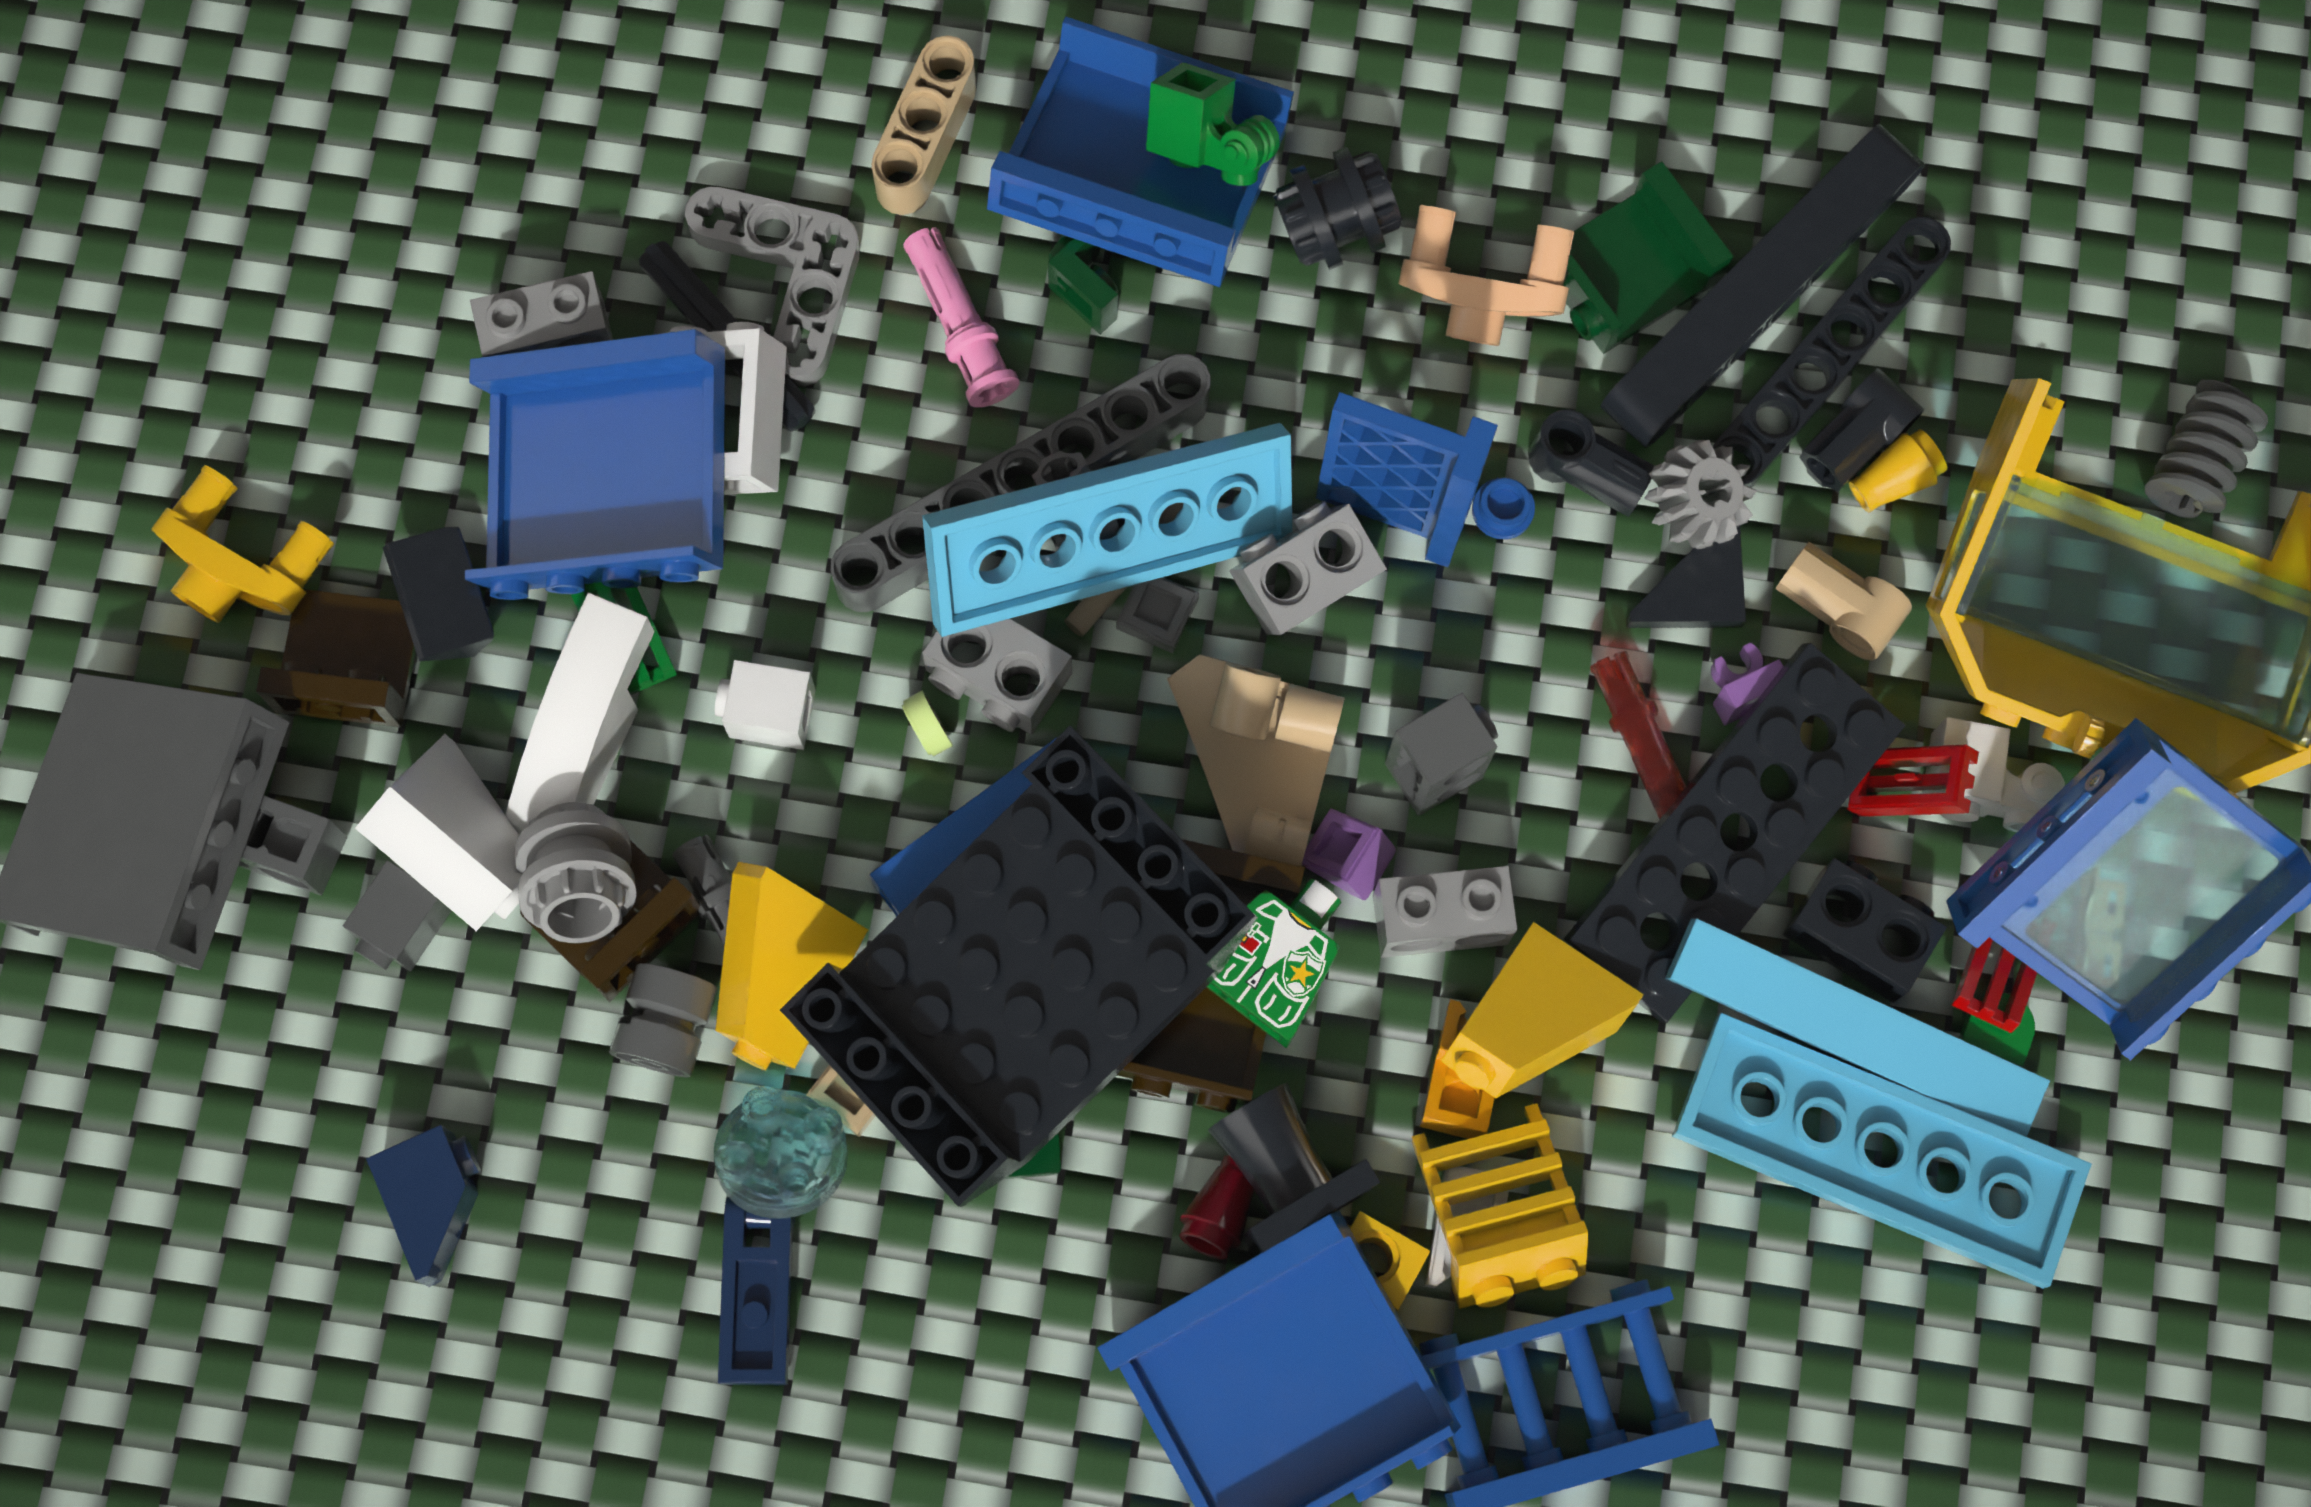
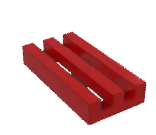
M1967 744L1887 748L1871 769L1950 765L1949 773H1898L1886 776H1870L1869 771L1850 794L1847 810L1860 817L1969 813L1971 801L1964 797L1965 789H1973L1975 776L1970 774L1968 769L1969 764H1977L1979 752ZM1946 790V793L1866 796L1869 792Z
M2044 915L2039 921L2032 919L2025 927V931L2047 947L2055 920ZM1989 937L1978 948L1972 946L1951 1005L2012 1033L2021 1023L2037 972L2024 962H2021L2005 1011L1997 1009L2015 959L2013 954L2002 947L1983 1002L1973 998L1993 942Z

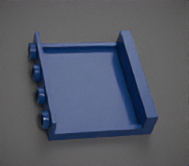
M1065 16L1062 22L1059 50L1009 153L999 151L991 167L987 210L1220 287L1275 156L1260 167L1257 182L1252 185L1237 186L1223 181L1221 170L1207 165H1202L1199 168H1183L1172 164L1167 157L1146 151L1151 82L1182 62L1234 78L1236 80L1232 114L1233 122L1238 125L1253 115H1262L1275 125L1279 134L1280 144L1286 132L1294 91Z
M692 329L470 359L469 383L490 394L486 568L465 570V580L490 589V596L493 598L520 600L527 598L531 589L546 588V591L551 593L577 594L584 592L585 584L602 582L603 585L612 588H634L641 585V578L660 576V579L669 582H692L699 579V572L723 569L725 347L698 330Z
M1340 1211L1327 1215L1097 1347L1110 1372L1120 1368L1195 1507H1330V1504L1351 1492L1354 1494L1357 1502L1360 1503L1394 1483L1388 1473L1390 1470L1412 1459L1415 1467L1419 1470L1451 1452L1453 1448L1448 1438L1455 1435L1461 1428L1459 1421Z

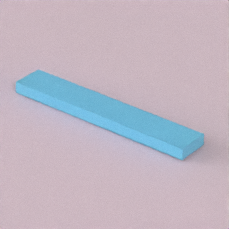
M1699 919L1690 920L1665 977L1674 983L1895 1084L2025 1137L2028 1135L2050 1083V1080Z

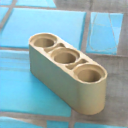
M948 35L936 37L922 49L873 154L871 165L877 200L884 209L891 213L899 215L911 214L922 208L926 203L974 100L976 76L973 53L968 44L958 37ZM947 69L957 70L961 73L954 79L948 80L940 79L936 76L937 73ZM922 120H931L938 124L928 131H919L912 128L913 124ZM899 171H907L914 174L912 179L904 183H894L888 180L890 175Z

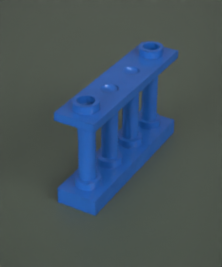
M1648 1279L1609 1290L1612 1302L1462 1345H1460L1457 1333L1418 1344L1422 1358L1429 1370H1433L1439 1388L1461 1425V1428L1452 1436L1463 1475L1457 1476L1461 1490L1444 1494L1448 1507H1505L1718 1446L1719 1441L1712 1419L1692 1423L1689 1411H1681L1650 1308L1663 1305L1674 1299L1670 1286L1651 1291ZM1621 1316L1625 1318L1656 1420L1650 1421L1654 1435L1628 1442L1625 1429H1617L1586 1326ZM1561 1334L1592 1438L1586 1439L1589 1450L1588 1454L1564 1460L1560 1447L1553 1448L1522 1345ZM1497 1352L1528 1455L1521 1458L1525 1472L1504 1478H1499L1496 1465L1489 1467L1458 1363Z

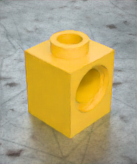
M1360 1211L1351 1226H1348L1359 1245L1373 1243L1381 1247L1388 1258L1387 1271L1384 1275L1377 1278L1395 1310L1398 1311L1430 1250Z

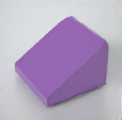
M1330 808L1306 847L1302 866L1352 896L1366 900L1392 860L1396 849L1380 828Z

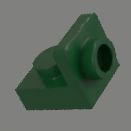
M1064 236L1053 247L1048 257V287L1101 335L1117 320V286L1101 267L1095 264L1088 267L1099 256L1100 247Z

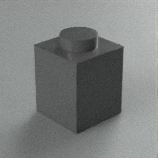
M387 860L342 926L359 940L352 949L356 953L385 971L394 961L411 972L452 910L410 874Z

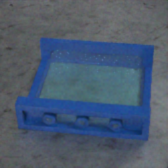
M2135 718L1962 884L1946 902L1959 936L1976 948L1981 946L1990 937L2106 1022L2111 1028L2121 1054L2131 1061L2147 1045L2159 1041L2167 1032L2170 1024L2191 1005L2209 996L2215 989L2218 981L2243 958L2255 954L2263 946L2267 937L2293 913L2302 911L2311 903V855L2300 843Z

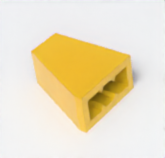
M738 862L732 873L715 1031L736 1043L731 1052L733 1055L759 1069L766 1071L770 1062L795 1069L809 1042L780 1009L827 963L844 969L853 960L868 929L766 866Z
M1533 922L1441 1062L1453 1069L1456 1075L1467 1085L1476 1089H1483L1494 1098H1498L1615 1034L1644 994Z

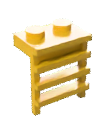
M1537 1103L1525 1106L1527 1124L1432 1149L1429 1148L1424 1133L1412 1136V1144L1451 1255V1287L1459 1309L1472 1305L1485 1308L1497 1306L1508 1301L1514 1294L1539 1287L1543 1290L1561 1289L1573 1283L1577 1277L1586 1275L1588 1230L1584 1220L1581 1221L1575 1205V1195L1572 1187H1568L1562 1171L1560 1155L1558 1152H1555L1550 1139L1548 1123L1546 1119H1543ZM1537 1146L1541 1156L1441 1183L1438 1174L1440 1171ZM1545 1180H1550L1553 1191L1456 1217H1453L1450 1208L1451 1205Z

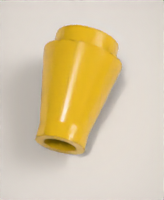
M1921 429L1911 435L1903 432L1859 476L1849 482V487L1860 506L1870 513L1884 504L1937 485V477L1947 471V464L1941 451L1926 432Z

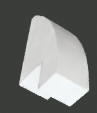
M587 594L540 704L508 803L506 817L519 835L529 826V822L552 806L568 802L594 804L638 712L628 687L654 635V630L647 616L593 594Z

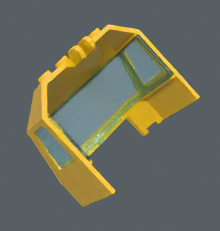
M2040 378L2012 379L1977 461L1931 594L1926 603V608L1968 693L1975 699L1984 702L1980 714L2015 728L2018 727L2021 717L2044 725L2046 727L2042 738L2069 748L2075 754L2088 759L2092 758L2100 747L2105 748L2137 718L2233 793H2238L2311 763V494L2303 491L2297 492L2267 560L2169 523L2166 520L2045 476L2035 471L2064 405V401L2047 395L2051 383ZM2178 785L2173 787L2175 790L2200 799L2184 786Z

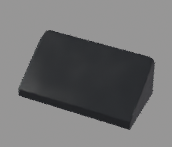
M444 527L393 541L383 547L419 662L475 657L493 640L494 630L479 585L465 580V570H471L473 567L459 527Z

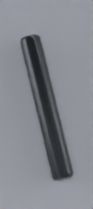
M667 242L652 243L645 249V252L639 258L640 267L694 327L702 328L707 332L726 331L729 323L738 322ZM743 359L725 360L742 380ZM785 375L782 425L786 430L793 432L805 427L814 416L816 410L811 401Z

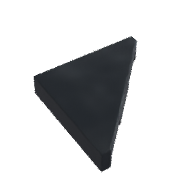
M1740 525L1737 526L1738 534L1729 541L1720 544L1713 542L1711 546L1703 549L1693 548L1629 613L1626 618V627L1742 628L1746 622Z

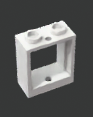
M750 322L729 323L726 331L707 332L702 328L693 326L671 328L670 332L696 329L725 347V360L743 359L738 452L724 453V495L778 492L787 347L764 332L763 326Z

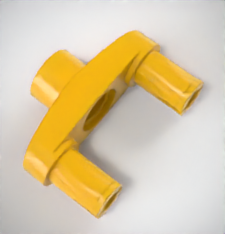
M204 465L201 473L173 509L166 508L151 528L162 541L189 565L170 591L189 607L216 623L222 620L236 599L276 614L290 615L306 594L302 588L327 552L332 549L334 543L317 528L304 521H300L297 525L298 528L270 565L263 564L261 568L209 538L206 531L238 488L224 475Z

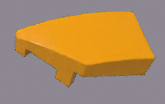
M1450 999L1435 1055L1420 1127L1470 1139L1488 1133L1494 1097L1483 1089H1476L1467 1085L1456 1075L1453 1069L1441 1062L1467 1022L1465 1018L1467 1011L1460 1001Z

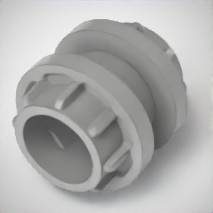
M580 802L557 804L544 810L536 818L532 819L529 822V826L519 835L515 844L516 870L522 874L518 883V898L524 917L536 927L543 929L551 938L567 943L594 941L604 937L615 927L619 926L622 923V918L631 910L636 899L635 877L630 867L632 860L631 843L625 827L593 804Z

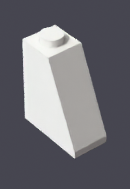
M444 734L386 790L355 829L477 931L493 912L505 920L519 904L518 883L522 874L517 872L515 863V844L519 834L456 743Z

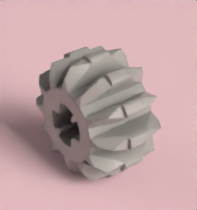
M1698 440L1688 446L1679 445L1667 451V454L1664 455L1665 462L1654 466L1653 470L1648 473L1658 487L1649 490L1644 499L1659 505L1661 512L1655 515L1652 523L1658 525L1670 524L1669 542L1680 543L1688 540L1691 548L1696 549L1709 547L1713 542L1720 544L1733 539L1738 534L1737 526L1747 523L1748 519L1753 516L1744 504V501L1752 499L1758 490L1743 485L1741 477L1746 474L1750 465L1738 464L1733 466L1731 464L1733 447L1721 446L1713 449L1710 440Z

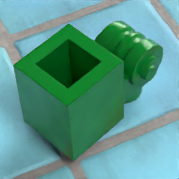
M1182 62L1151 82L1146 151L1167 157L1176 166L1199 168L1202 165H1207L1221 170L1222 180L1229 184L1237 186L1252 185L1258 180L1260 167L1271 160L1277 153L1280 140L1275 125L1262 115H1253L1238 125L1233 122L1232 114L1236 80L1234 78Z

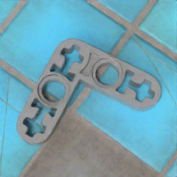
M706 187L698 190L690 197L686 204L685 217L691 236L699 245L724 253L793 268L773 338L787 347L786 352L796 353L802 338L800 327L810 331L807 344L810 356L814 359H803L800 367H792L789 355L786 354L785 375L797 387L815 384L824 376L828 368L859 261L860 245L854 225L847 218L838 214L722 187ZM714 208H722L727 221L717 220L714 228H706L701 215L711 216ZM748 213L744 221L745 235L739 237L736 223L743 225L742 214ZM769 219H780L787 223L790 227V232L781 243L774 245L765 244L756 237L759 225ZM831 235H838L841 238L842 247L834 249L830 260L831 273L822 270L824 256L820 243H828ZM813 287H822L833 295L830 307L818 314L808 313L798 305L802 293Z

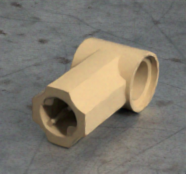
M1810 542L1803 548L1775 588L1830 626V634L1845 650L1859 658L1871 661L1876 660L1912 610L1910 600L1897 587L1877 577L1868 576L1862 578Z

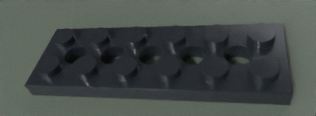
M1812 643L1801 644L1761 696L1754 702L1564 937V940L1574 949L1644 994L1639 1004L1660 1022L1668 1023L1692 993V990L1665 978L1690 920L1699 919L1737 937L1906 725ZM1811 715L1821 718L1828 728L1827 743L1817 752L1806 748L1800 737L1801 725ZM1772 764L1782 767L1789 778L1788 791L1778 801L1767 798L1760 785L1763 771ZM1733 813L1741 815L1747 821L1750 829L1747 843L1736 851L1724 844L1720 834L1723 821ZM1696 862L1704 866L1708 871L1710 886L1703 897L1692 900L1682 891L1680 878L1684 869ZM1654 912L1662 914L1670 925L1668 941L1664 946L1656 950L1648 948L1640 936V927L1643 920Z

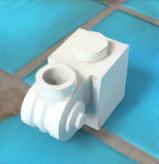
M1947 717L1931 733L1929 746L1967 744L1979 752L1977 764H1969L1968 772L1975 776L1973 789H1965L1964 797L1971 801L1969 813L1940 814L1944 818L1954 821L1972 822L1977 821L1979 816L1991 815L2004 818L2003 827L2007 830L2018 832L2065 786V781L2057 769L2046 763L2030 765L2017 777L2010 773L2006 767L2011 731L2009 728ZM1950 765L1927 766L1926 774L1949 773ZM1924 790L1923 794L1946 793V790Z

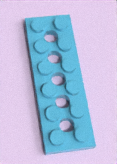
M1281 423L922 515L933 625L939 634L944 637L1241 556L1240 551L1270 533H1273L1278 541L1293 531L1291 434ZM1241 487V492L1235 497L1232 505L1222 509L1217 508L1220 497L1231 488ZM1174 503H1183V508L1177 513L1175 520L1166 524H1159L1160 515L1168 506ZM1125 518V523L1118 530L1116 536L1110 539H1100V533L1107 523L1114 519ZM1057 534H1066V539L1062 542L1058 551L1050 555H1040L1041 547L1047 539ZM996 550H1006V556L1001 560L998 567L990 571L979 570L982 560L988 554Z
M1720 1013L1715 1019L1672 1134L1674 1138L2042 1289L2051 1286L2092 1163L1723 1013ZM1758 1082L1770 1089L1774 1096V1109L1769 1116L1756 1117L1745 1110L1741 1103V1091L1745 1084ZM1808 1108H1823L1832 1115L1836 1124V1131L1831 1141L1817 1142L1805 1133L1802 1119ZM1870 1133H1884L1894 1141L1897 1147V1158L1891 1167H1878L1867 1158L1864 1144ZM1932 1158H1945L1951 1161L1957 1168L1959 1182L1957 1188L1952 1193L1939 1192L1929 1183L1926 1171ZM1995 1183L2009 1184L2018 1192L2021 1199V1208L2015 1218L2006 1219L2000 1217L1991 1208L1989 1193Z

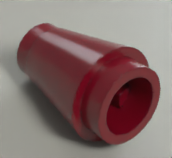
M1229 1155L1223 1157L1220 1165L1215 1169L1180 1217L1184 1225L1179 1234L1180 1239L1192 1249L1216 1259H1227L1232 1248L1240 1247L1254 1189Z

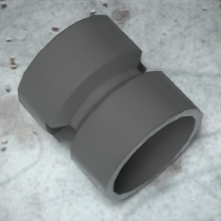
M637 964L626 996V1000L633 1007L632 1015L619 1018L609 1053L620 1060L649 1070L678 1077H691L702 1044L694 1032L696 1027L708 1024L718 993L717 986L698 977L652 964Z

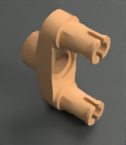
M1419 206L1410 259H1403L1398 284L1451 304L1445 336L1469 342L1499 346L1505 316L1528 317L1564 314L1569 288L1563 285L1574 237L1572 230L1548 225H1537L1527 280L1521 279L1520 284L1451 273V268L1445 265L1456 212L1432 206Z

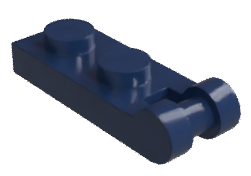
M726 1196L718 1383L721 1385H788L792 1246L795 1223L794 1196H773L772 1203H748L747 1196ZM748 1229H770V1247H746Z

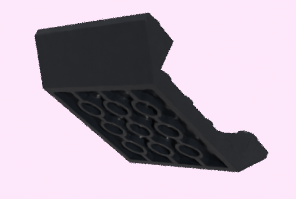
M1071 726L1022 772L1032 785L844 969L827 963L780 1009L958 1207L965 1206L1031 1160L1221 973L1258 918Z

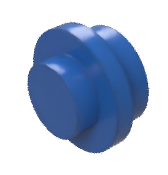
M1496 478L1486 482L1478 489L1472 503V515L1476 525L1486 535L1496 539H1512L1521 535L1530 526L1535 513V503L1530 491L1522 483L1510 478Z

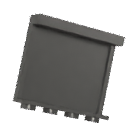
M76 673L0 874V922L34 936H39L40 931L153 954L179 966L201 970L290 722L245 698Z

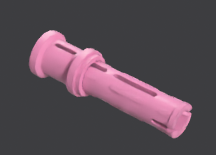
M932 227L930 231L928 228L916 231L905 240L903 246L945 330L944 332L947 336L945 354L950 362L958 365L968 386L966 398L971 406L986 407L998 403L1017 390L1020 384L1019 378L1015 371L1007 369L997 349L996 344L999 338L995 328L986 322H982L979 314H977L962 278L946 249L947 247L939 229Z

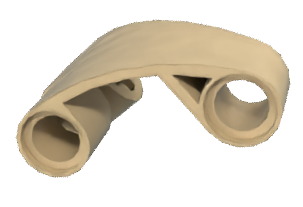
M1199 654L1168 677L1167 681L1205 772L1231 849L1236 852L1301 866L1345 698L1280 681V676L1263 670Z

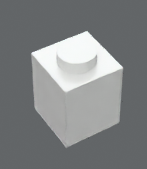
M734 660L731 679L722 678L720 680L716 694L715 715L722 717V723L729 738L804 750L816 692L811 674L805 671Z

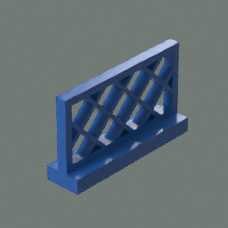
M1339 392L1332 410L1316 499L1335 506L1350 504L1355 513L1430 539L1425 560L1448 568L1469 513L1498 425L1473 416L1466 436H1462Z

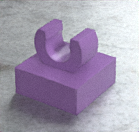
M1752 643L1744 645L1739 653L1747 667V672L1743 674L1733 673L1728 669L1722 656L1715 659L1711 666V676L1714 682L1722 688L1713 706L1724 726L1742 718L1784 667L1780 659L1762 667V655L1759 649Z

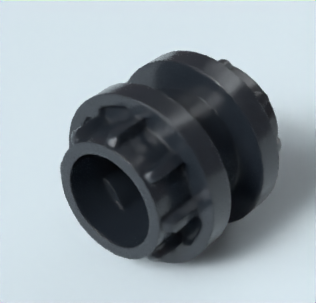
M1344 147L1332 152L1337 170L1311 180L1303 164L1290 170L1293 182L1277 188L1273 196L1300 264L1310 266L1325 260L1328 269L1332 270L1343 265L1338 248L1365 237L1371 253L1386 247L1384 235L1400 228L1403 220L1387 176L1376 153L1373 154L1367 151L1352 157L1348 147Z

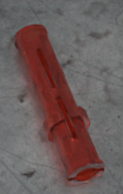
M1627 651L1615 653L1613 660H1610L1608 656L1590 666V670L1595 675L1613 717L1608 721L1613 733L1620 732L1660 820L1686 788V785L1655 719L1659 713L1655 701H1647L1629 661V655Z

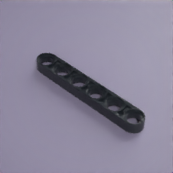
M1917 217L1903 224L1717 439L1713 449L1721 446L1733 447L1732 450L1743 453L1749 459L1751 473L1742 478L1743 485L1751 488L1754 487L1938 272L1951 250L1949 233L1940 222L1932 218ZM1914 235L1926 237L1934 244L1936 257L1928 261H1918L1912 258L1904 246L1905 239ZM1879 277L1889 279L1899 290V300L1890 304L1874 300L1869 293L1868 282ZM1841 320L1853 322L1861 329L1863 335L1862 343L1854 347H1846L1837 343L1832 336L1831 325ZM1804 363L1816 365L1824 372L1826 378L1825 386L1815 391L1804 389L1794 378V368ZM1768 406L1782 410L1789 422L1788 429L1780 434H1769L1763 431L1757 423L1756 412Z

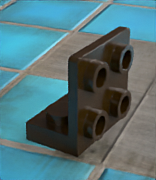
M303 589L306 594L291 614L281 669L261 667L256 692L277 713L402 727L416 650L400 601Z
M631 840L632 860L630 867L635 877V903L631 910L622 918V923L604 937L584 943L557 941L548 936L543 929L529 922L520 911L521 916L609 1003L631 982L637 964H650L699 915L700 905L694 895L675 877L670 879Z

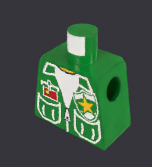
M1309 879L1289 906L1267 890L1263 891L1247 905L1258 918L1221 973L1207 988L1287 1048L1294 1039L1340 949V946L1323 933L1321 929L1340 906L1341 900L1314 879Z

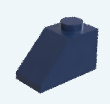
M439 1125L366 1158L415 1281L428 1287L443 1280L479 1194L472 1175L481 1172L477 1157L466 1136L456 1139L454 1133Z

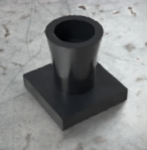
M1287 1082L1255 1098L1208 1129V1132L1233 1159L1270 1215L1249 1228L1242 1237L1253 1258L1327 1215L1347 1206L1367 1194L1380 1183L1367 1159L1335 1178L1331 1176L1304 1126Z

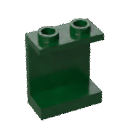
M1662 161L1641 174L1633 195L1573 231L1574 237L1563 285L1569 288L1566 304L1570 308L1571 321L1577 332L1585 340L1590 341L1593 339L1601 352L1605 354L1713 287L1724 277L1733 255Z

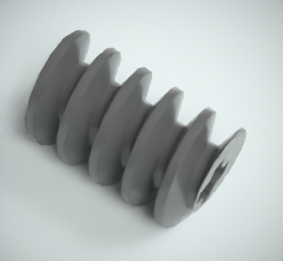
M2201 380L2196 385V394L2193 395L2186 405V414L2181 417L2175 426V435L2169 439L2165 446V455L2158 460L2154 467V475L2145 484V494L2159 509L2177 517L2194 518L2202 511L2220 513L2227 505V500L2223 493L2231 492L2235 489L2237 477L2233 472H2241L2246 468L2248 460L2243 452H2251L2256 448L2258 438L2254 432H2261L2266 428L2268 424L2267 414L2238 388L2217 380Z

